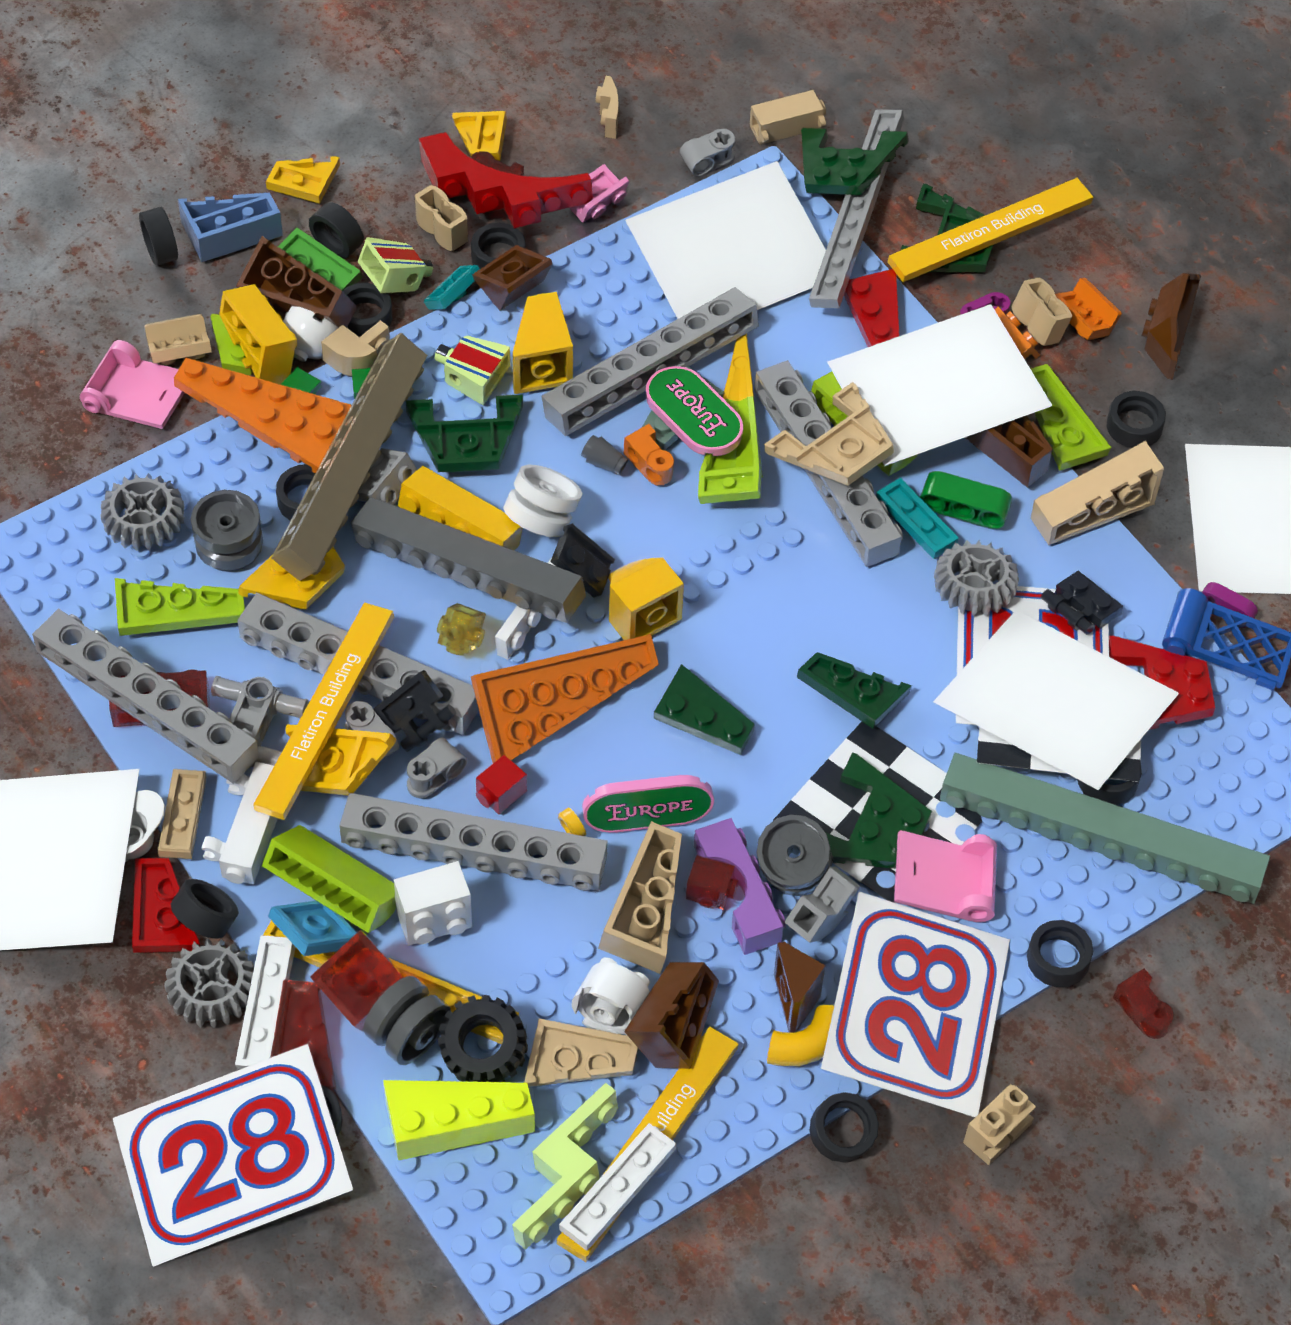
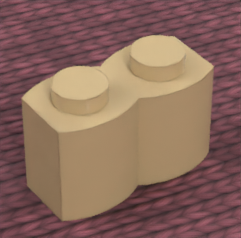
M433 185L415 194L417 223L426 232L434 234L439 245L449 251H454L468 242L467 216L461 207L449 202L447 195Z
M1041 278L1025 280L1011 306L1017 319L1028 327L1031 336L1037 343L1043 346L1059 343L1072 318L1069 308L1060 299L1056 298L1052 287Z

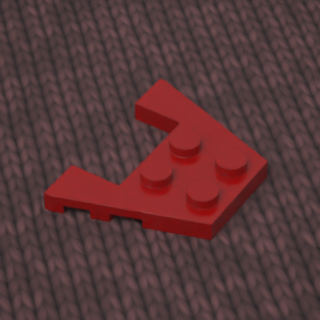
M1109 635L1110 658L1124 665L1143 666L1145 676L1179 693L1149 730L1159 728L1161 723L1174 721L1176 724L1213 716L1215 702L1207 661L1186 655L1182 656L1161 648Z

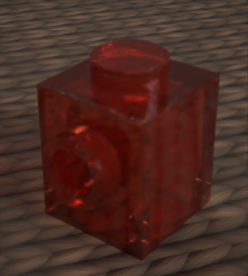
M696 855L687 881L686 899L698 902L706 908L724 910L727 899H734L739 880L734 879L735 866Z

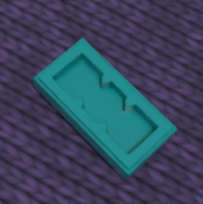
M478 265L458 267L424 299L423 302L428 310L446 309L452 302L461 299L466 294L465 290L475 281L472 274L480 270Z

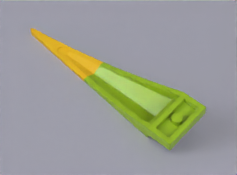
M747 333L736 339L722 397L742 419V439L738 447L728 454L713 456V453L705 454L699 471L698 499L700 504L761 498V478H763Z

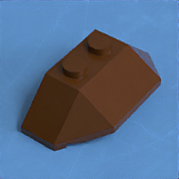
M1182 273L1161 287L1158 299L1152 298L1148 315L1153 316L1152 321L1146 319L1142 337L1147 338L1144 350L1167 379L1173 380L1201 278L1200 274Z

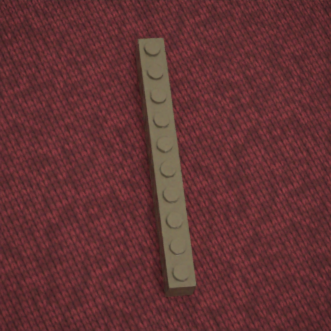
M402 333L382 346L271 557L299 581L309 575L315 576L324 567L325 561L323 559L326 553L335 545L337 531L347 522L348 516L346 514L349 508L357 502L359 488L369 479V469L380 457L381 451L379 449L381 445L391 436L392 430L390 428L401 416L403 402L411 396L414 390L412 388L414 381L424 371L422 365L428 355Z

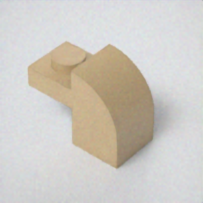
M380 320L362 336L358 337L344 325H341L321 341L323 361L336 371L348 376H352L351 369L371 368L382 346L390 340L389 326Z

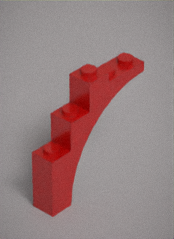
M446 132L419 138L421 161L433 186L441 189L448 199L467 194L476 214L504 208L513 228L541 222V214L584 205L593 200L592 179L589 173L564 177L516 175L493 169L470 158L452 142Z

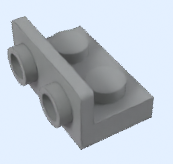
M381 448L380 457L369 469V479L357 492L359 494L358 500L367 502L370 497L395 506L399 501L401 484L416 472L417 468L406 452Z

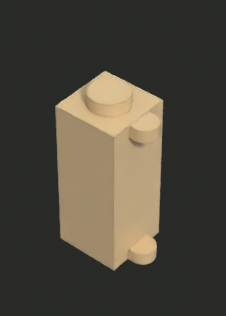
M814 90L752 105L750 127L759 145L799 135L802 128L822 129V127L826 126L824 117L826 115V108L824 102L818 99Z

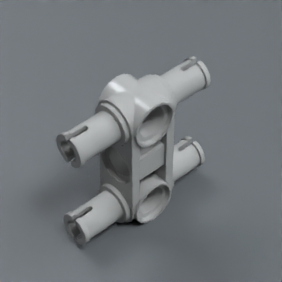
M216 676L211 687L212 696L237 701L229 718L231 723L241 730L243 728L249 730L257 739L259 758L250 767H254L256 762L275 766L282 751L261 746L273 716L279 712L300 719L309 704V700L283 694L280 688L274 687L270 680L264 677H255L240 683Z

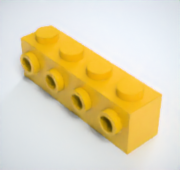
M425 466L420 467L401 484L398 507L511 550L519 547L523 528L513 522L505 512Z

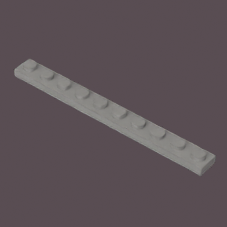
M875 110L862 149L875 150L883 131H900L904 121L903 110ZM885 162L880 168L881 173L861 195H845L809 297L811 307L840 308L889 162Z

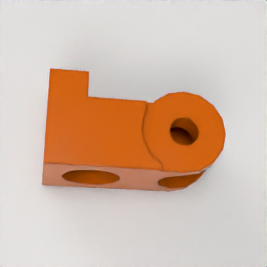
M647 424L624 437L623 454L649 482L654 485H665L673 477L674 458L668 451L661 450L655 442L656 431L650 424Z

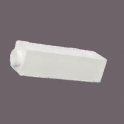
M256 762L250 777L243 774L234 784L228 780L226 781L227 784H230L228 788L229 793L243 795L227 841L225 843L217 838L206 836L201 847L202 850H205L203 858L210 861H219L222 878H226L232 883L242 884L244 882L254 885L278 818L257 812L253 806L274 767L273 765Z

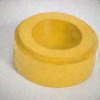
M568 807L558 814V820L566 833L586 835L582 822L571 808Z

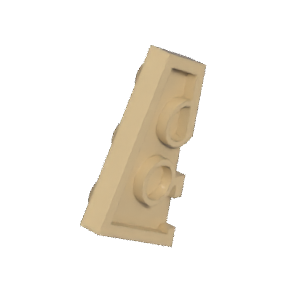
M539 1018L524 1083L531 1087L633 1075L638 1047L626 1035Z

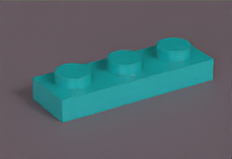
M901 477L877 491L876 497L878 501H882L885 504L888 512L933 559L941 556L946 549H952L955 543L958 544L959 537Z

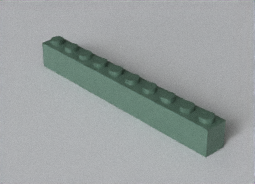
M954 753L942 785L940 800L952 807L965 808L977 812L982 817L995 818L1007 822L1015 828H1025L1040 833L1046 838L1070 843L1079 849H1089L1101 853L1109 859H1119L1134 864L1142 870H1152L1167 875L1172 880L1185 881L1197 885L1205 891H1216L1231 896V898L1239 902L1255 903L1270 855L995 765L977 763V759L959 753Z

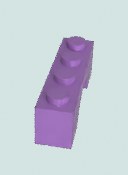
M732 818L696 829L694 848L706 873L729 877L740 886L745 895L744 901L733 911L732 930L744 955L782 942L783 929L786 928V924L784 923L785 919L781 910H775L772 904L773 896L767 882L762 883L759 876L760 868L756 857L749 855L746 849L747 841L741 828L737 829Z

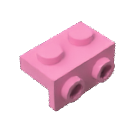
M603 164L589 174L592 179L593 200L587 204L569 209L582 223L591 217L596 219L606 210L609 204L612 202L617 204L627 195L626 189L630 182L629 179L624 177L619 181L608 167Z

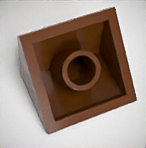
M515 245L472 274V276L498 310L501 311L542 283L553 263L548 257Z
M786 942L777 943L774 979L788 1032L794 1033L797 1032L821 998L826 965Z

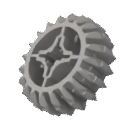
M149 473L145 478H140L135 474L133 480H128L124 477L122 485L113 483L112 491H106L105 500L101 501V522L107 535H111L114 543L121 542L124 549L133 545L136 551L141 546H145L150 551L153 544H157L162 548L164 539L172 541L173 533H180V524L184 523L185 519L184 501H182L181 493L178 489H174L171 481L164 482L161 475L155 479H152ZM165 506V507H166V510H165L164 513L160 516V515H159V514L161 513L160 510ZM126 508L125 515L120 518L121 512Z
M966 540L963 546L955 543L952 549H946L943 556H940L934 572L936 592L940 593L941 601H948L950 608L958 606L961 613L968 610L972 612L973 617L977 612H982L985 616H987L990 610L998 613L1001 606L1007 607L1010 599H1013L1016 594L1019 582L1017 564L1012 563L1011 555H1004L1003 548L993 549L992 542L987 546L981 545L980 540L976 544H971ZM959 571L960 574L955 576L954 574ZM998 580V583H996L995 585L992 583L993 581Z
M207 938L205 946L199 947L194 941L192 945L193 950L188 951L182 948L180 952L181 958L173 957L171 961L172 968H168L166 971L167 980L164 983V987L168 993V1003L173 1006L177 1016L183 1014L184 1020L187 1023L196 1018V1023L200 1028L205 1021H210V1025L215 1028L217 1020L221 1019L228 1025L230 1022L229 1016L234 1015L240 1018L242 1015L241 1008H246L254 964L248 961L245 951L238 952V948L234 943L226 948L225 942L220 939L217 945H212V942ZM229 970L238 977L235 986L231 985L227 979ZM187 980L191 981L195 987L193 996H190L184 990Z

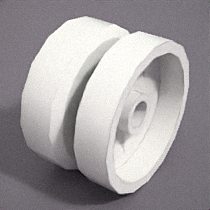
M530 464L521 466L514 481L515 489L510 491L504 504L505 514L513 522L533 533L547 537L563 536L564 526L569 525L572 519L570 513L575 512L583 493L580 487L573 480L550 468Z

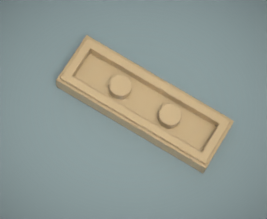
M173 769L158 847L159 857L192 859L207 778L206 771Z

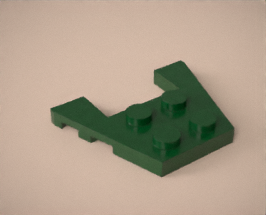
M802 128L806 193L861 195L881 173L880 168L885 162H891L896 157V150L900 146L905 147L908 144V133L902 131H883L875 150H863L861 148L836 149L834 147L824 148L828 139L827 129Z
M923 183L916 209L943 216L937 235L985 216L971 207L967 209L953 202L954 198L947 194L941 196L933 192L932 186ZM902 245L900 251L909 246ZM994 245L929 272H985Z
M523 394L496 396L497 418L434 421L433 399L406 400V413L437 472L499 469L523 408Z
M852 752L841 775L840 782L869 792L870 795L848 841L826 833L833 856V863L845 864L846 861L864 862L865 866L896 869L898 832L902 830L923 836L932 811L858 754Z

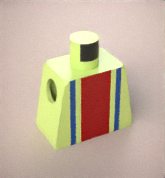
M367 237L358 259L359 265L380 293L416 291L420 286L422 278L430 277L433 272L431 260L421 259L412 246L407 243Z
M464 336L455 349L440 344L434 359L445 364V382L479 404L484 405L510 367V347L471 336Z

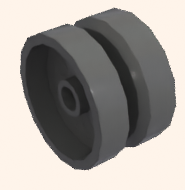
M220 490L211 492L201 498L194 506L191 515L194 543L197 555L205 564L215 569L230 571L243 568L256 559L262 549L263 535L257 504L250 496L235 490Z
M790 814L779 817L765 827L758 839L757 857L763 875L773 888L784 894L800 896L813 892L828 869L832 867L833 856L826 833L817 822L806 816ZM791 853L795 855H798L800 853V855L797 858L789 857Z
M407 976L398 980L379 997L365 1019L363 1031L376 1045L385 1046L386 1053L399 1065H407L421 1057L441 1035L439 1032L440 1024H445L446 1019L444 1016L448 1010H451L438 996L429 995L428 988L416 977Z

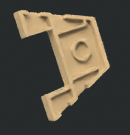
M854 382L832 396L833 405L849 417L808 446H805L789 432L783 430L764 444L765 453L847 486L892 455L894 449L891 440L878 419L873 417L868 403L865 399H862L859 389Z

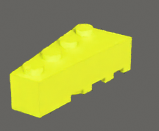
M383 1080L385 1101L398 1160L535 1132V1113L527 1083Z

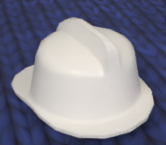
M142 790L136 792L125 862L129 859L142 857L152 847L154 840L153 832L159 826L165 810L162 797L154 791Z

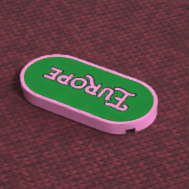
M671 366L658 370L649 378L646 385V397L649 407L691 450L702 455L713 453V456H721L730 453L738 447L743 434V422L740 415L697 372L686 367Z
M677 775L602 785L595 789V794L589 797V794L582 803L584 820L591 828L608 833L648 829L651 821L664 827L695 822L711 811L714 805L712 787L708 782H700L699 777L692 775Z

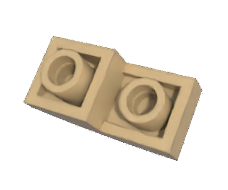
M606 76L603 87L598 86L596 103H600L601 125H605V137L616 139L618 130V93L612 77Z

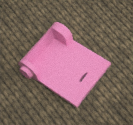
M116 340L81 392L80 400L83 407L89 412L101 413L163 429L185 392L174 386V376L179 369L141 360L139 352L134 346L128 342Z
M900 830L897 839L894 902L973 922L991 920L995 916L997 843L987 835L976 834L967 839L962 845H957Z

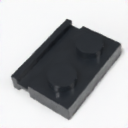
M573 523L564 526V535L559 538L550 562L556 567L582 576L585 591L593 598L602 595L611 572L609 569L610 565L614 563L615 559Z

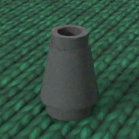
M592 435L581 453V456L586 458L587 463L615 472L618 475L622 473L628 463V459L602 436L598 438Z

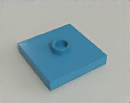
M318 901L271 907L268 915L303 956L359 948L362 940L360 935L342 916Z

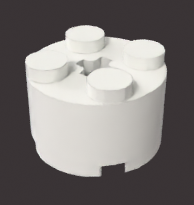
M604 957L599 963L593 965L572 999V1009L575 1014L579 1010L583 1015L584 1020L582 1023L587 1028L616 1034H626L624 1032L650 993L648 988L650 981L644 974L632 972L618 965L613 959Z

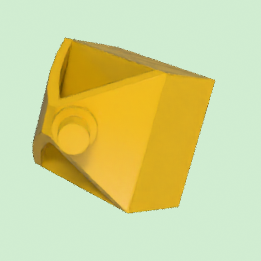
M663 557L634 561L609 574V622L623 640L649 634L652 636L682 620L684 583Z

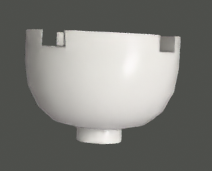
M292 306L289 312L286 313L283 322L297 338L294 358L306 362L307 358L313 360L322 359L321 341L338 329V327L325 318L323 321L315 318V313L310 310Z

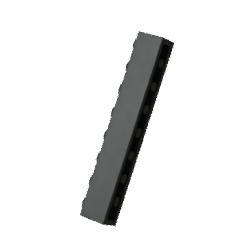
M373 497L369 498L351 521L356 543L364 548H372L390 558H398L416 568L427 569L442 578H450L468 588H476L489 593L494 598H502L513 602L520 608L539 612L549 619H557L567 623L586 597L582 576Z

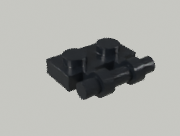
M1079 570L1058 583L1055 593L1050 589H1046L1041 595V599L1048 604V609L1055 614L1060 613L1068 620L1069 626L1074 630H1081L1086 635L1093 631L1094 625L1100 629L1122 614L1123 605Z
M425 670L420 671L373 708L383 723L394 734L401 729L405 732L407 737L400 744L407 752L415 746L420 747L426 743L429 735L436 730L444 729L449 724V720L456 715L455 709L450 704L442 710L436 707L434 703L442 698L443 694ZM421 713H424L428 721L419 727L413 720Z

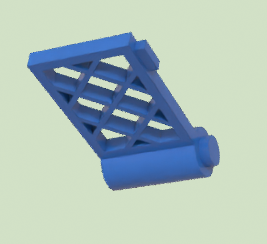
M1185 588L1177 594L1163 637L1162 646L1166 651L1182 656L1192 655L1256 679L1255 684L1274 690L1275 687H1282L1291 659V632L1209 602L1202 592ZM1211 614L1222 617L1227 626L1216 629L1210 620ZM1239 628H1251L1257 637L1246 640ZM1232 632L1238 644L1227 647L1220 635ZM1213 638L1220 650L1212 652L1201 648L1202 642ZM1277 638L1287 642L1286 648L1276 652L1269 639ZM1262 643L1268 655L1257 658L1250 646ZM1243 649L1249 662L1241 663L1236 661L1232 653ZM1272 660L1279 671L1278 675L1275 676L1267 673L1261 664Z

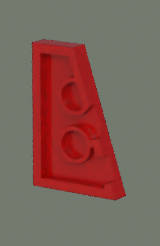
M890 269L849 279L844 297L867 347L899 337L895 271Z
M135 858L133 953L181 952L182 948L192 951L194 941L200 947L195 932L183 925L172 912L171 902L180 887L169 858Z

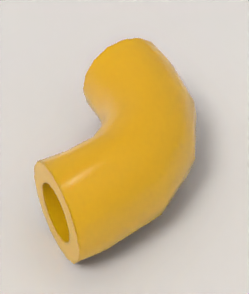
M820 1005L816 1007L811 1024L804 1030L794 1033L773 1030L767 1064L800 1067L821 1060L824 1056L834 1006Z

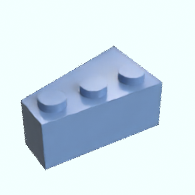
M270 192L233 195V199L215 200V196L205 197L206 201L187 202V198L178 199L181 223L201 262L256 245L262 236L268 240L283 236L281 214Z

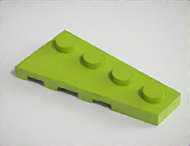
M1044 364L1031 368L1032 373L1052 404L1051 407L1034 413L1045 439L1053 449L1052 455L1059 471L1108 456L1111 446L1049 365Z
M114 578L119 636L238 623L237 620L245 610L244 597L239 595V589L202 586L200 589L187 588L185 584L173 583L171 587L155 585L154 581L141 580L140 584L126 583V579Z

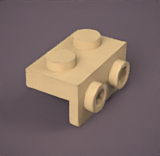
M202 314L150 323L144 326L153 364L168 365L174 363L176 359L185 357L199 359L204 357L205 353L212 352Z

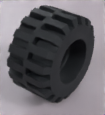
M474 995L467 997L469 1002L462 1004L461 1001L454 1005L456 1010L453 1013L448 1010L444 1016L446 1022L445 1024H440L439 1032L441 1037L438 1038V1045L441 1049L440 1053L450 1072L454 1073L461 1082H505L504 1079L509 1075L513 1078L517 1074V1067L523 1066L525 1062L524 1053L528 1051L527 1034L515 1009L511 1005H505L504 1000L498 997L496 1000H491L490 995H482V999L476 1000ZM481 1025H492L500 1029L503 1034V1043L494 1055L485 1059H476L466 1054L463 1048L464 1040L472 1029Z

